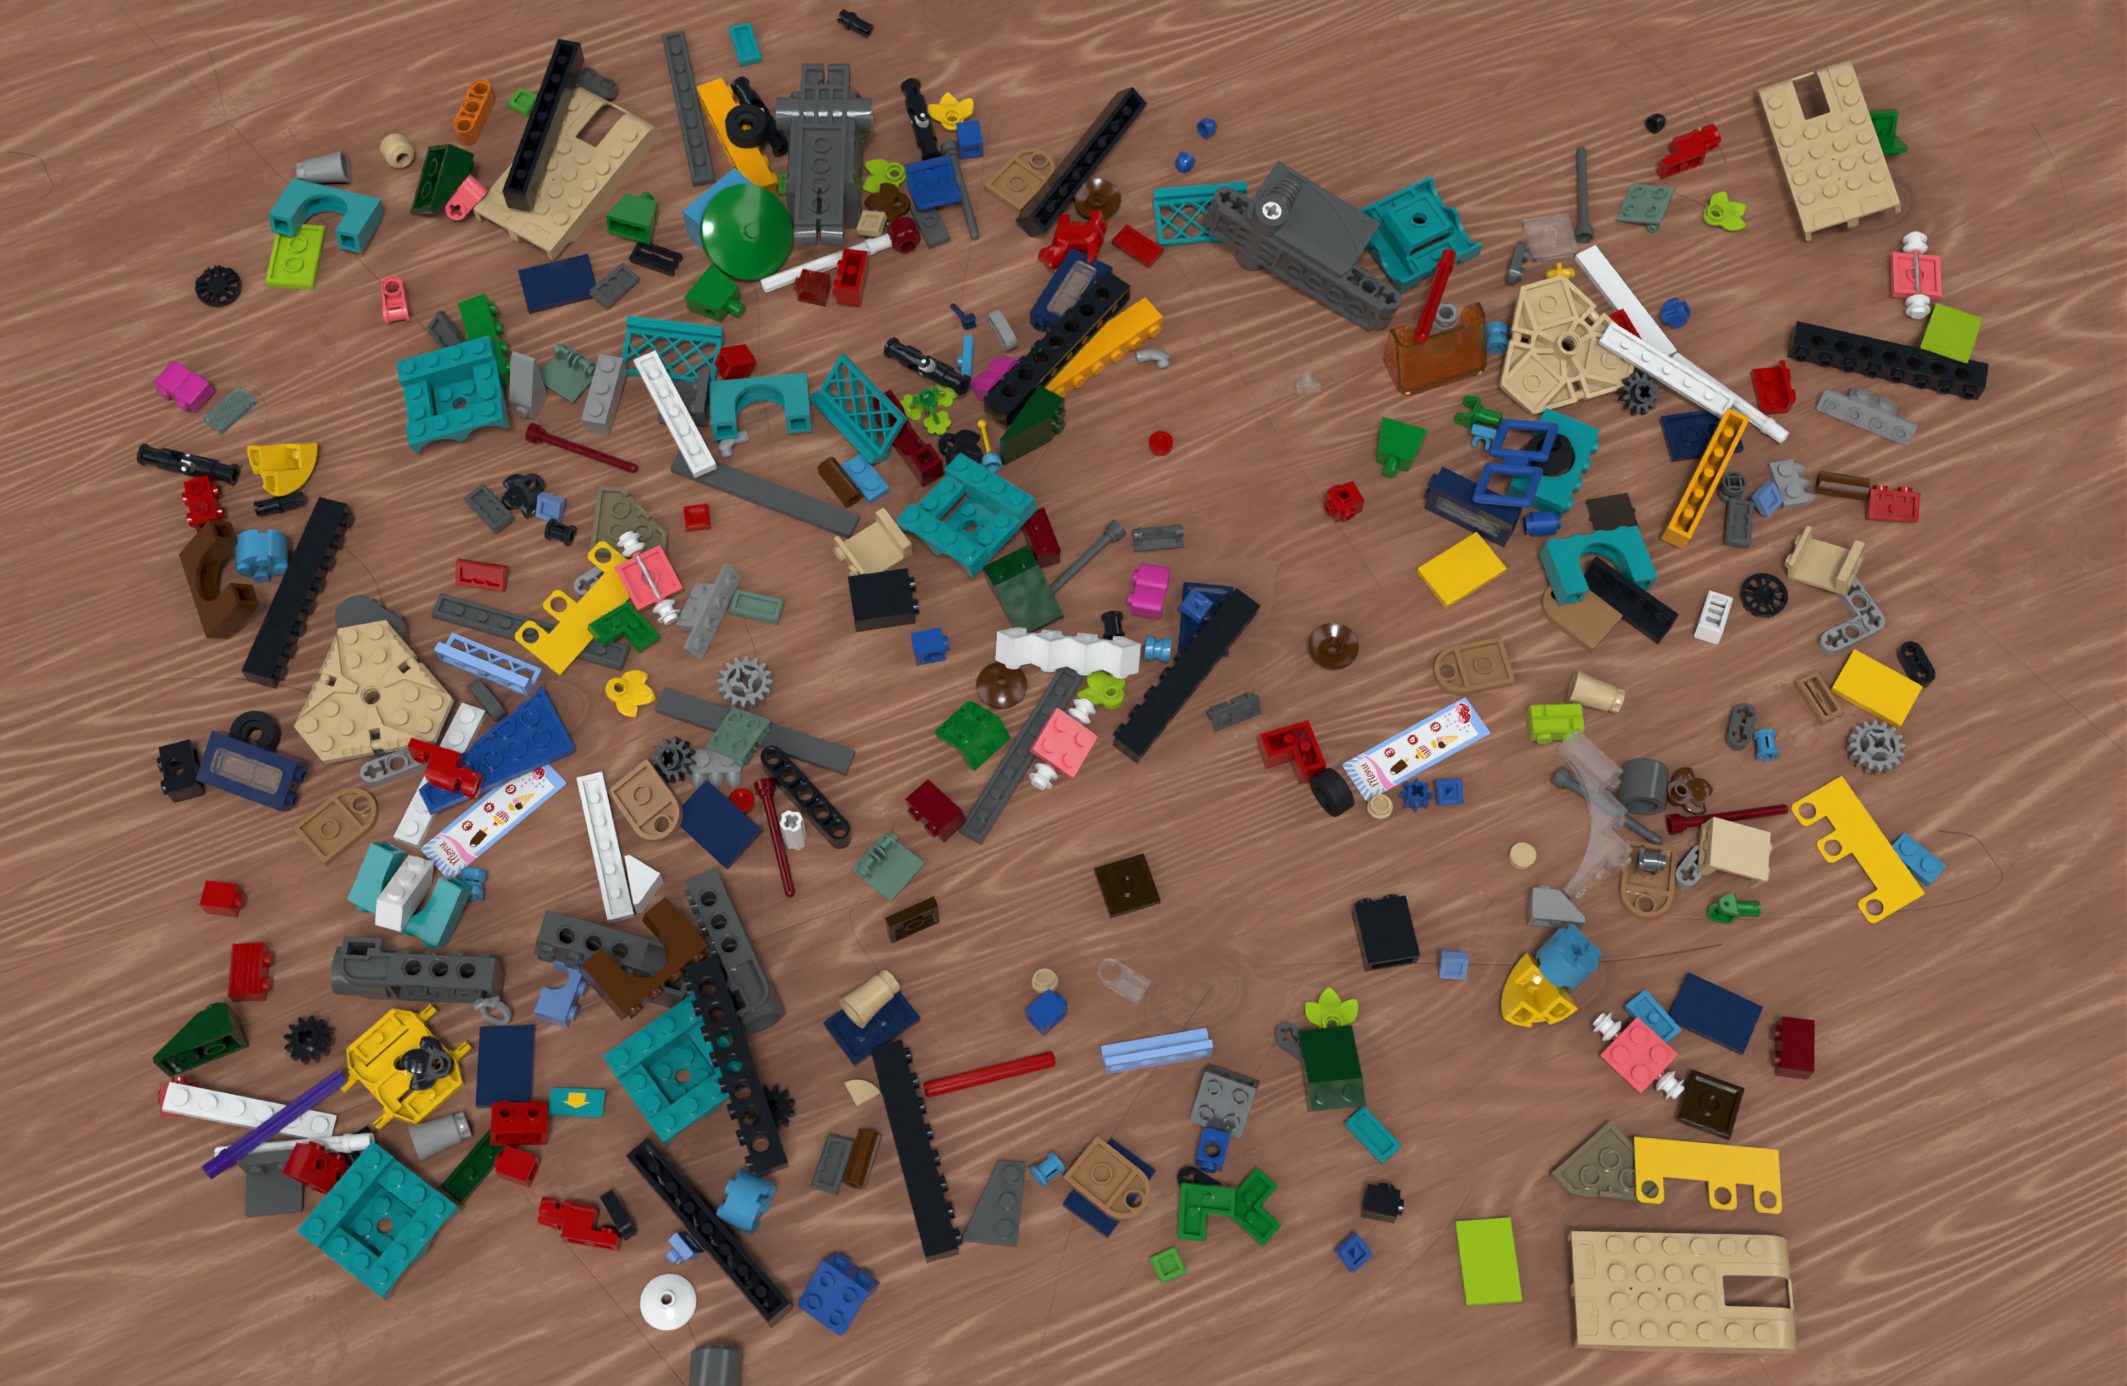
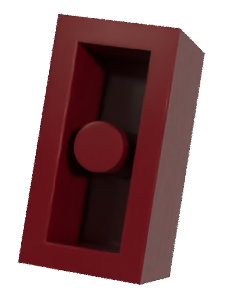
M1045 508L1037 509L1021 526V530L1029 549L1042 569L1060 563V547Z
M929 779L905 799L909 807L907 812L910 817L916 822L920 820L925 824L924 829L932 838L937 836L942 842L949 839L967 823L962 810Z
M1782 1016L1773 1025L1771 1038L1775 1041V1050H1773L1771 1055V1065L1775 1067V1076L1808 1079L1815 1072V1020Z

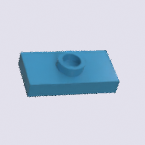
M964 335L963 355L958 354L957 369H961V375L966 374L970 376L972 382L973 335Z

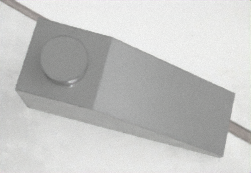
M513 351L510 366L509 401L513 412L517 416L536 420L548 395L536 359Z

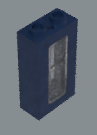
M1071 248L1031 309L1030 325L1039 331L1047 332L1052 324H1057L1062 319L1063 313L1068 308H1072L1077 303L1079 296L1083 292L1087 293L1092 288L1097 277H1102L1107 271L1113 273V267L1097 259H1094L1089 264L1087 263L1088 255Z
M1443 466L1438 475L1433 473L1427 485L1429 488L1424 496L1427 499L1425 509L1472 533L1478 532L1481 537L1505 548L1515 530L1523 507L1475 503L1472 500V496L1477 483ZM1486 488V491L1484 493L1500 495L1488 488Z
M212 731L195 780L279 811H290L298 801L299 793L297 792L300 783L306 778V765L308 761L226 731Z

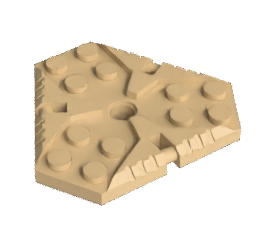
M1564 275L1521 286L1518 291L1510 330L1512 339L1507 344L1499 387L1531 416L1542 414L1545 408L1556 410L1576 404L1580 399L1586 401L1617 392L1619 387L1625 386L1622 383V379L1629 377L1634 370V365L1598 344L1610 323L1615 322L1605 313L1599 315L1594 310L1597 305ZM1586 317L1594 322L1592 326L1584 321ZM1521 338L1528 339V343H1522ZM1562 342L1567 343L1571 351H1566L1562 347ZM1577 383L1579 390L1574 391L1572 384Z
M386 620L339 628L323 662V666L319 671L321 676L318 682H314L312 690L308 695L309 697L306 699L305 705L294 726L324 764L375 755V750L383 749L385 753L408 749L407 746L411 738L436 744L454 702L448 692L426 666L416 660L418 659L417 656ZM408 666L410 669L403 674L401 671ZM331 679L336 681L333 687L328 685ZM374 697H380L376 703L370 704ZM380 733L381 739L373 740V734Z

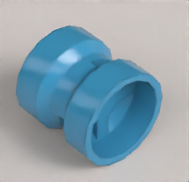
M1495 321L1484 326V336L1487 338L1484 344L1487 353L1498 355L1507 351V324Z
M1147 635L1144 660L1152 661L1156 657L1161 662L1169 663L1172 638L1164 637L1162 640L1159 639L1157 641L1155 636Z
M470 867L460 870V880L473 887L467 901H481L483 899L484 890L482 889V884L486 882L487 877L485 871Z

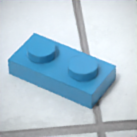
M861 453L841 465L862 491V496L869 505L890 492L889 486Z
M1905 832L1892 845L1910 873L1927 887L1946 867L1945 864Z
M1646 989L1624 1007L1634 1020L1638 1017L1666 1044L1682 1031Z

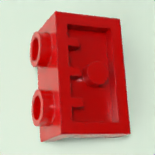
M1779 360L1776 367L1752 369L1750 376L1758 410L1765 415L1788 413L1796 401V393L1794 389H1791V372L1789 368H1786L1785 360Z
M1873 485V489H1870L1868 494L1866 519L1918 522L1921 493L1913 492L1912 487H1897V491H1890L1888 486Z

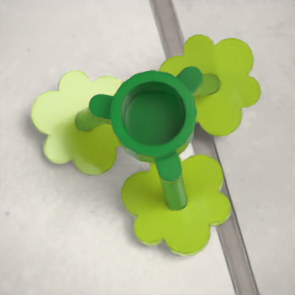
M936 383L934 388L923 389L918 395L911 396L906 394L903 398L904 400L899 402L902 404L907 418H910L912 421H918L921 418V413L930 411V417L925 418L923 421L924 426L928 428L929 434L943 435L947 432V428L951 426V421L946 411L937 413L935 408L941 405L951 407L953 399L957 397V394L948 386L942 387Z

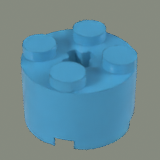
M251 529L237 535L238 544L235 546L237 574L254 578V581L258 583H265L270 580V577L285 574L289 565L285 534L273 529H267V533H258V529Z
M1570 925L1568 928L1557 930L1538 949L1536 960L1540 959L1541 965L1539 969L1550 983L1559 988L1567 986L1570 987L1568 990H1574L1597 969L1601 951L1598 946L1592 944L1582 935L1576 926Z
M741 1168L735 1179L731 1178L724 1191V1194H727L728 1197L725 1203L722 1202L719 1206L716 1217L751 1235L754 1234L761 1224V1221L757 1219H760L763 1213H767L775 1194L776 1187L774 1186L776 1183L764 1177L757 1178L755 1173H749V1170Z

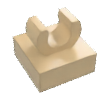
M862 211L856 228L858 235L867 236L868 239L881 237L887 220L885 212Z

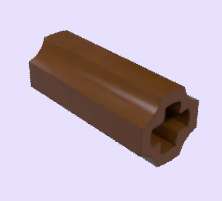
M829 457L821 462L817 468L818 474L844 506L852 507L858 503L863 497L862 491L834 457Z
M1819 471L1815 482L1816 493L1866 500L1870 490L1869 478Z
M859 1129L842 1180L843 1184L855 1189L865 1190L882 1139L881 1135L867 1129Z

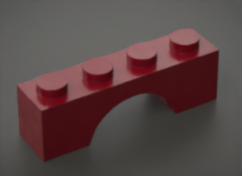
M891 389L884 392L889 400L906 416L902 404ZM875 397L872 399L874 411L880 410L879 400ZM881 413L874 414L876 423L880 428H883ZM888 413L889 427H893L897 419L892 413ZM907 418L892 445L922 487L943 476V461L930 443L926 444L919 438Z

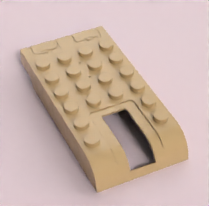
M1850 60L1757 89V95L1806 241L1812 240V232L1847 222L1848 228L1858 226V219L1860 217L1895 207V213L1901 212V205ZM1818 76L1830 112L1806 120L1793 84Z
M582 87L576 88L572 94L531 211L507 207L502 190L512 166L511 163L474 207L476 219L481 222V217L483 216L507 229L511 239L520 242L519 236L544 249L547 252L548 258L554 261L568 243L578 239L662 136L663 132L655 125ZM606 105L623 114L597 147H593L576 138L602 106Z
M1571 1231L1568 1234V1242H1571L1573 1264V1283L1570 1285L1571 1298L1575 1297L1577 1331L1574 1348L1637 1352L1797 1355L1798 1348L1788 1241L1784 1237L1773 1235ZM1723 1276L1785 1278L1788 1285L1790 1309L1726 1306Z

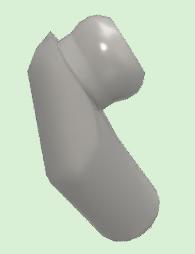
M746 430L738 431V439L720 441L717 450L720 451L722 458L732 456L733 451L731 447L749 441Z

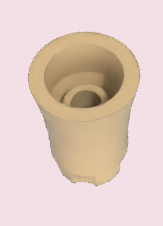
M1577 669L1568 689L1566 703H1581L1582 706L1618 714L1624 701L1625 690L1616 688L1615 685L1598 680Z
M882 970L878 975L871 977L856 990L840 998L839 1003L847 1016L857 1026L864 1028L872 1017L900 990V985L890 972Z

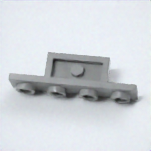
M1852 387L1848 396L1826 388L1816 408L1820 412L1905 446L1909 445L1918 427L1916 423L1895 415L1898 405L1894 404L1892 400L1885 397L1879 398L1862 388L1856 389Z
M729 564L723 565L714 584L695 583L677 620L676 626L680 630L691 631L684 649L696 660L701 661L741 580V575Z

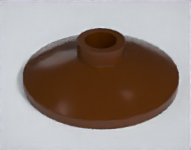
M1091 179L1086 181L1075 194L1074 202L1077 210L1085 217L1090 218V211L1101 210L1104 215L1103 219H1106L1118 211L1121 204V194L1113 183L1103 179Z
M1326 623L1312 632L1308 642V650L1312 659L1321 667L1339 670L1348 667L1354 662L1358 655L1359 642L1354 632L1347 626L1339 623ZM1333 647L1337 652H1330L1328 649Z
M995 662L986 666L980 672L976 682V689L980 699L986 705L995 709H1008L1020 703L1027 691V680L1020 668L1009 669L1005 667V664ZM999 679L1006 680V683L998 684L997 681Z

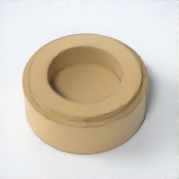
M1521 842L1515 844L1509 853L1511 865L1519 870L1529 869L1536 860V851L1528 843Z

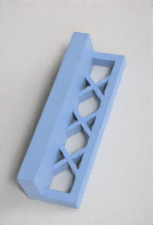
M453 632L446 644L438 642L434 649L439 661L526 697H530L543 673L541 668ZM455 642L465 645L466 652L453 648ZM481 652L485 653L489 661L482 660L473 655ZM505 661L510 664L512 670H507L495 664ZM529 671L534 674L532 678L529 679L527 677L519 675L518 673Z
M1207 1028L1101 1046L1105 1075L1211 1057L1213 1051L1212 1040H1209Z

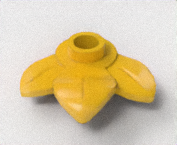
M947 92L942 97L939 105H928V113L933 120L941 122L942 127L946 130L956 131V123L964 122L966 118L972 115L974 108L973 100L968 98L958 102L955 97Z
M627 671L621 678L609 680L605 687L606 696L615 702L617 710L627 717L635 718L638 711L637 706L648 705L656 700L653 690L645 684L648 674L644 671ZM619 686L623 691L617 692L614 687Z

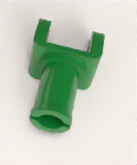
M1464 396L1462 400L1463 405L1472 409V413L1457 412L1454 416V421L1457 424L1472 429L1473 424L1481 422L1499 428L1503 419V413L1483 408L1481 398L1478 396Z
M1736 893L1722 896L1718 899L1717 903L1708 907L1707 915L1713 922L1731 924L1739 917H1759L1761 907L1755 906H1760L1761 904L1758 900L1738 901Z

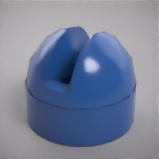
M1206 118L1197 123V130L1201 137L1207 139L1215 134L1217 124L1213 119Z
M1180 152L1175 161L1177 170L1183 173L1189 172L1196 162L1191 155L1185 152Z

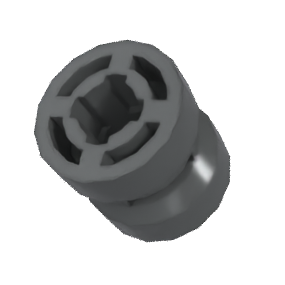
M1736 471L1726 473L1717 489L1718 498L1725 504L1728 503L1729 498L1740 499L1747 487L1746 477Z

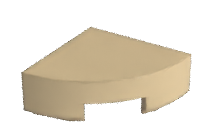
M850 1080L844 1083L857 1108L881 1096L879 1089L868 1081Z

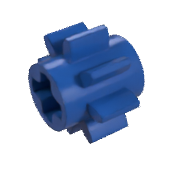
M1678 297L1667 300L1664 303L1665 307L1661 309L1663 322L1666 325L1672 324L1673 329L1685 326V323L1688 322L1687 318L1691 316L1688 303L1686 301L1679 302Z
M1416 778L1411 784L1408 782L1404 783L1403 788L1405 791H1401L1399 798L1405 799L1404 808H1412L1415 813L1420 807L1428 808L1429 802L1427 800L1432 799L1433 793L1427 790L1428 782L1424 784Z

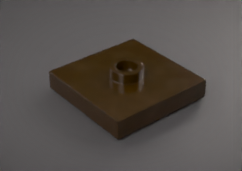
M1144 853L1094 868L1110 919L1160 904L1161 900Z
M935 897L885 917L887 935L890 942L895 943L940 922L939 911Z
M1691 1070L1676 1122L1729 1140L1745 1088Z

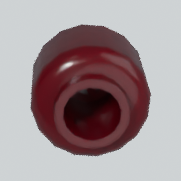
M897 217L888 225L887 234L895 250L904 253L911 252L920 243L921 236L916 222L912 218Z

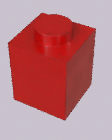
M746 344L722 347L714 362L723 380L749 378L756 364L755 357Z
M206 880L199 905L206 914L238 918L240 909L244 908L246 897L238 884Z
M507 1145L503 1152H499L494 1163L495 1172L500 1178L531 1188L541 1165L537 1156Z

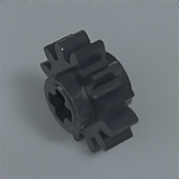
M1635 372L1630 374L1629 377L1623 378L1622 383L1625 386L1617 389L1623 393V396H1620L1618 401H1625L1626 403L1623 406V410L1631 408V415L1639 413L1644 415L1648 414L1649 410L1656 409L1657 407L1653 401L1660 400L1661 398L1655 395V391L1660 389L1659 386L1654 387L1652 385L1655 382V378L1647 379V372L1641 374Z
M674 736L671 741L664 738L662 741L664 746L655 745L654 748L658 751V754L652 755L650 758L656 761L654 766L663 779H666V782L673 784L675 780L683 782L685 780L684 773L693 774L689 766L697 764L695 760L691 759V756L696 751L688 749L690 746L688 741H681L680 738Z
M311 1015L308 1022H305L299 1017V1025L297 1027L289 1024L292 1034H285L283 1036L289 1042V1044L284 1046V1049L291 1053L290 1057L294 1061L301 1059V1062L307 1065L309 1058H312L316 1063H319L318 1055L322 1053L328 1056L329 1053L325 1047L334 1045V1042L328 1038L333 1034V1031L328 1027L326 1028L327 1023L323 1019L317 1022L316 1018ZM307 1038L312 1039L311 1042H308V1041H305V1040H306Z
M777 1084L774 1085L772 1091H769L767 1086L763 1085L762 1088L768 1105L770 1107L775 1106L776 1111H771L779 1133V1125L783 1124V1126L789 1127L787 1117H795L794 1111L788 1109L792 1108L795 1102L794 1099L786 1100L789 1097L787 1089L779 1093ZM747 1114L748 1119H755L753 1125L759 1122L760 1116L758 1114Z

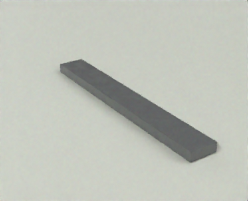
M684 30L661 34L693 187L716 183Z
M679 451L670 467L672 473L847 539L852 537L860 521V515L716 461L717 469L694 478Z
M440 593L431 613L433 619L518 642L515 639V633L526 621L535 622L548 634L557 626ZM527 628L523 631L522 637L525 642L534 643L538 640L539 633L534 628ZM593 638L575 659L622 671L631 649L628 645L614 641L602 647Z
M1066 667L1059 668L966 818L967 823L959 829L961 835L980 845L983 844L1036 758V755L1029 751L1030 747L1053 709L1058 707L1063 712L1065 711L1083 682V676Z
M666 687L655 707L656 713L712 732L717 731L732 710ZM771 722L769 723L771 725L769 728L770 733L761 742L760 748L776 746L790 758L847 776L856 754L855 750Z

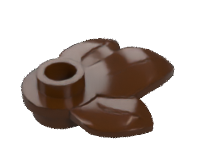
M892 183L880 184V192L871 194L864 201V204L872 211L885 212L887 217L885 226L889 225L898 216L905 215L911 206L909 197L899 192L897 186ZM898 201H902L900 205H895Z
M1684 767L1674 773L1673 781L1668 784L1667 801L1673 806H1683L1689 813L1696 815L1704 814L1707 810L1703 800L1712 794L1713 787L1706 780L1695 778L1692 768Z

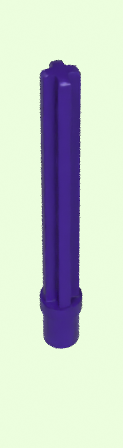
M336 1070L227 1149L221 1150L217 1156L201 1166L202 1169L212 1180L227 1168L233 1167L241 1158L345 1085L347 1082L345 1076L339 1070Z

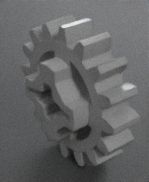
M745 656L742 662L737 657L734 658L735 664L733 665L727 662L725 664L727 671L720 670L721 678L717 679L718 687H720L718 689L719 695L724 696V703L728 704L732 701V708H737L738 705H741L744 711H746L748 705H751L753 710H755L757 702L764 705V696L770 697L771 691L769 688H773V681L770 680L772 674L771 671H766V664L762 663L759 665L758 658L756 657L752 662H749L748 656ZM742 678L747 682L749 689L743 684Z
M1873 720L1870 725L1864 721L1860 727H1855L1852 731L1853 734L1847 740L1850 742L1847 751L1853 752L1849 758L1850 760L1857 759V768L1862 765L1865 766V773L1867 774L1871 769L1874 770L1876 775H1879L1882 769L1888 774L1892 768L1896 769L1900 761L1905 756L1902 751L1906 745L1899 743L1903 736L1895 735L1896 728L1892 727L1889 730L1885 721L1881 726L1878 725L1877 720Z

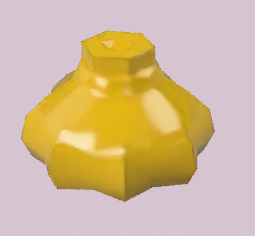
M1559 262L1557 263V269L1545 271V277L1549 279L1564 275L1570 281L1575 275L1574 268H1562V263Z

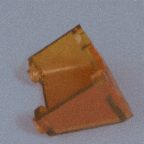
M1480 302L1464 307L1460 316L1462 326L1429 335L1425 344H1416L1414 342L1415 338L1413 335L1415 329L1411 326L1405 325L1390 329L1383 361L1400 394L1413 396L1480 375L1484 372L1487 365L1486 319Z

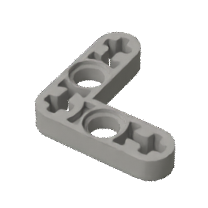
M1856 576L1849 589L1850 595L1845 596L1836 593L1853 619L1822 634L1818 641V649L1826 656L1837 655L1876 636L1885 625L1883 614ZM1852 599H1861L1864 602L1865 607H1855L1852 603ZM1869 620H1870L1871 622L1876 621V622H1877V625H1876V626H1875L1874 624L1869 625V624H1868V621H1869ZM1845 629H1854L1857 632L1858 637H1848L1845 633ZM1839 636L1840 640L1836 642L1834 647L1826 644L1827 640L1833 642Z
M408 749L399 750L365 763L361 767L360 776L367 786L378 787L426 769L428 762L427 764H420L412 759ZM401 759L405 761L402 769L397 771L391 769V765L395 760ZM383 765L387 768L388 774H385ZM371 770H375L377 772L376 777L373 779L370 777Z

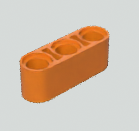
M477 79L471 83L453 123L458 142L463 146H472L478 141L495 103L491 85L485 79Z

